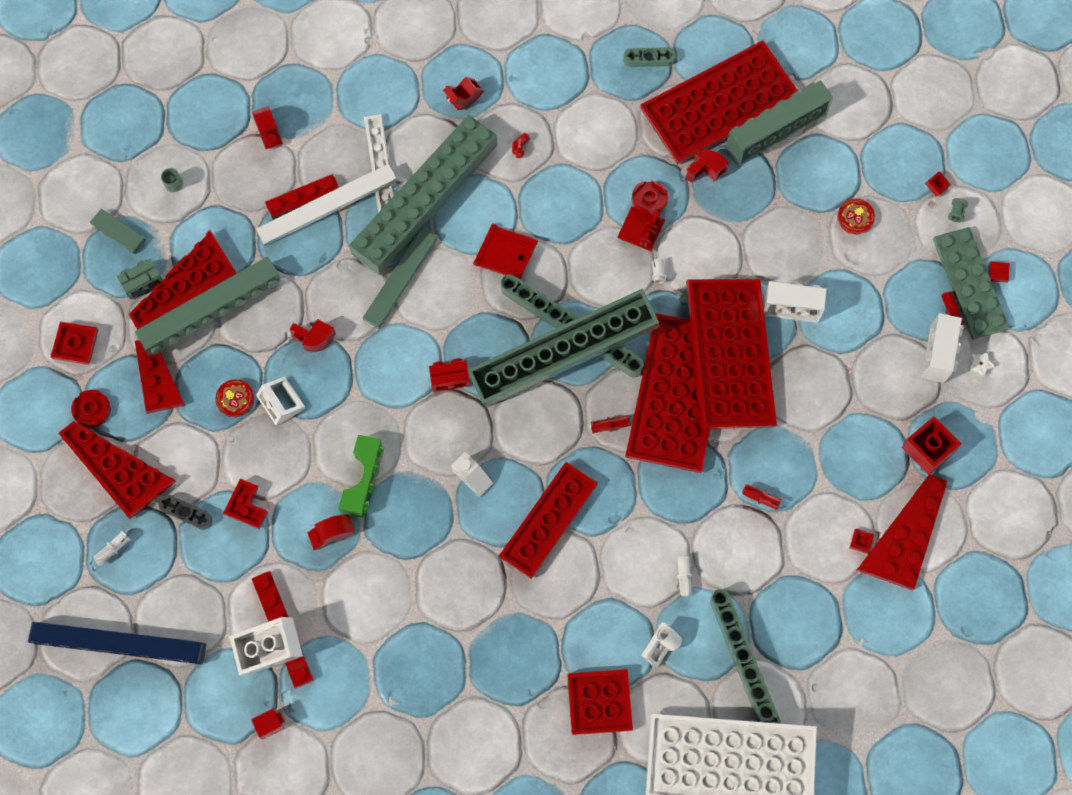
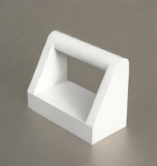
M286 377L261 385L256 394L275 425L285 422L305 409L304 404ZM282 385L295 404V407L285 410L273 390Z

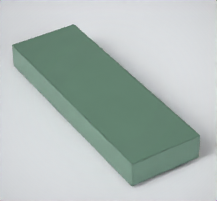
M100 209L89 222L93 227L133 254L146 241L143 236L103 209Z

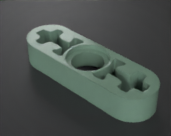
M629 48L624 53V63L629 67L671 66L676 58V53L672 48ZM652 54L655 58L648 61L645 59V55ZM668 54L670 59H666L665 55ZM630 55H633L634 60H630Z

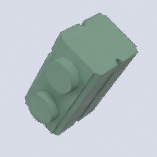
M151 259L141 260L137 263L136 267L124 269L117 276L130 300L154 288L163 281Z

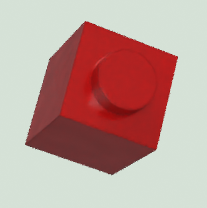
M274 708L251 719L258 737L262 740L285 729L282 724L285 722L281 711L277 712Z

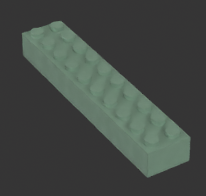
M468 114L349 244L351 254L380 276L417 235L421 227L423 228L497 146V135Z
M642 288L478 364L467 371L482 404L488 407L657 329L660 325Z

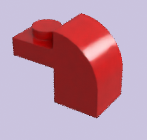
M465 77L457 87L447 85L443 90L447 95L446 99L457 110L467 108L485 92L479 83L470 77Z
M266 106L252 111L265 149L283 144L270 107Z
M714 150L699 151L695 154L694 162L687 168L686 179L692 183L705 172L713 181H716L728 170L729 162Z
M319 319L316 320L310 331L295 323L290 327L291 334L293 335L292 338L302 343L304 350L308 352L324 350L336 335L334 327Z
M349 514L324 519L314 524L315 528L307 532L313 550H320L332 541L346 539L355 533V529Z

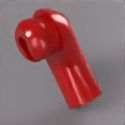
M523 133L512 143V153L516 158H521L525 154L522 150L523 145L530 140L527 133Z

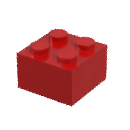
M933 416L908 437L901 448L930 475L955 454L962 443Z

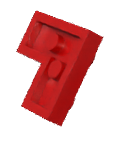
M240 478L223 514L260 530L268 511L251 504L259 488L258 485Z

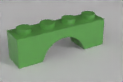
M363 435L357 436L353 454L363 464L364 474L356 486L343 490L338 508L341 513L364 518L365 513H368L370 501H368L369 494H373L375 483H373L374 475H378L380 465L377 463L379 457H382L384 453L381 439Z

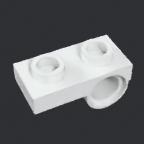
M662 622L641 656L652 666L658 668L668 650L675 651L680 647L682 638L668 624Z

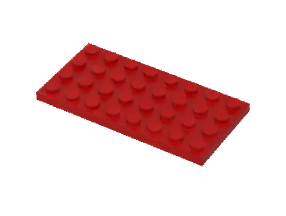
M764 40L640 104V109L678 165L695 156L699 151L706 150L727 139L731 129L744 125L752 117H758L765 109H772L779 101L789 99L798 89Z
M688 279L686 286L701 429L776 427L777 421L761 280Z
M655 313L660 327L651 332L625 458L701 473L710 429H701L690 320Z

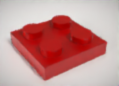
M60 321L50 357L55 360L89 365L99 331L98 328Z

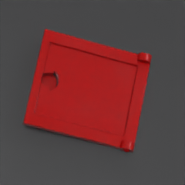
M492 223L473 264L502 275H513L521 280L538 240L497 227L496 224Z

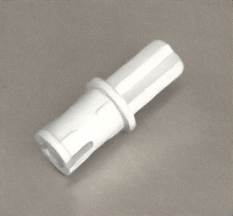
M121 531L110 543H106L107 545L94 556V560L99 565H103L114 554H118L117 551L130 541V538Z
M677 557V578H679L680 595L683 597L691 596L692 574H690L689 557Z

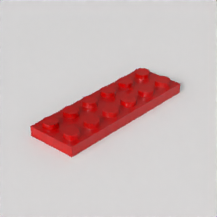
M565 462L499 554V558L532 579L598 483Z

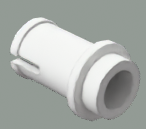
M655 259L651 262L653 268L652 280L655 284H663L667 278L664 274V262L662 259Z

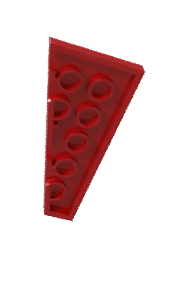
M211 230L206 233V236L200 242L198 241L194 245V249L188 255H185L165 276L166 278L153 288L152 293L147 298H144L128 314L137 330L237 274Z
M75 421L58 433L129 519L134 517L176 482L173 478L163 474L156 468L151 467Z
M928 475L856 571L913 591L948 481Z

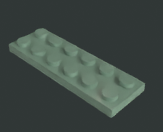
M970 227L934 236L935 247L971 339L974 340L1008 330V322Z

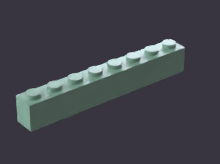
M267 256L135 331L136 336L149 356L158 354L166 346L176 344L180 338L195 333L201 326L211 324L217 317L225 316L231 309L241 307L252 297L260 296L266 289L276 287L281 282L280 275Z

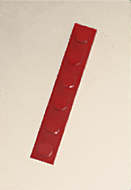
M271 571L251 578L268 622L280 617H289ZM303 651L302 657L285 663L295 689L314 681Z

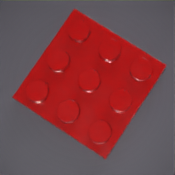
M628 669L567 673L572 735L633 731Z

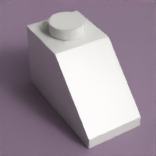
M466 452L451 465L452 471L479 497L493 485L491 479Z

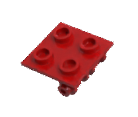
M631 206L617 238L651 252L665 219L661 218V214L657 211H654L651 215H646Z

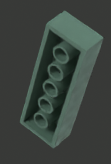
M821 80L816 83H810L803 91L793 93L789 99L779 101L772 109H765L758 117H752L744 125L731 129L725 150L735 164L739 166L825 116L833 99L832 94Z

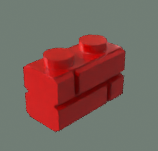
M457 358L453 359L451 363L438 361L429 366L433 392L471 386L467 371V360L463 361V359Z

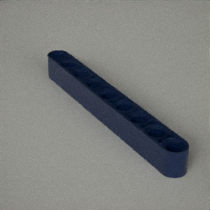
M41 622L31 623L27 641L37 645L191 664L204 663L207 646L206 643Z

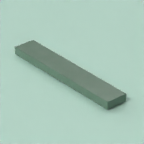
M421 227L363 316L364 321L378 329L381 327L438 239L436 235Z

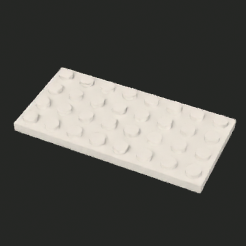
M651 714L646 795H814L817 727Z

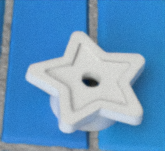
M984 353L981 356L971 355L973 362L969 367L970 370H975L984 376L987 369L994 367V364L988 360V353Z

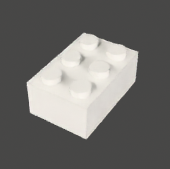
M780 280L769 281L764 294V316L818 323L825 308L826 288H821L818 285L803 286L801 283L788 284Z
M941 313L937 315L930 326L921 379L945 383L948 378H951L952 372L956 371L958 361L955 360V357L959 353L961 343H958L959 336L961 337L964 328L961 325L962 318Z
M280 617L229 636L239 675H252L303 656L293 617Z

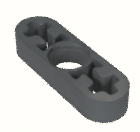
M164 495L158 501L159 508L165 514L198 529H208L212 524V517L208 512L176 497ZM170 501L176 506V510L169 506L166 508L164 503ZM184 507L190 508V514L187 517H181L180 511ZM195 514L200 518L205 516L207 522H202L200 525L199 520L194 518Z

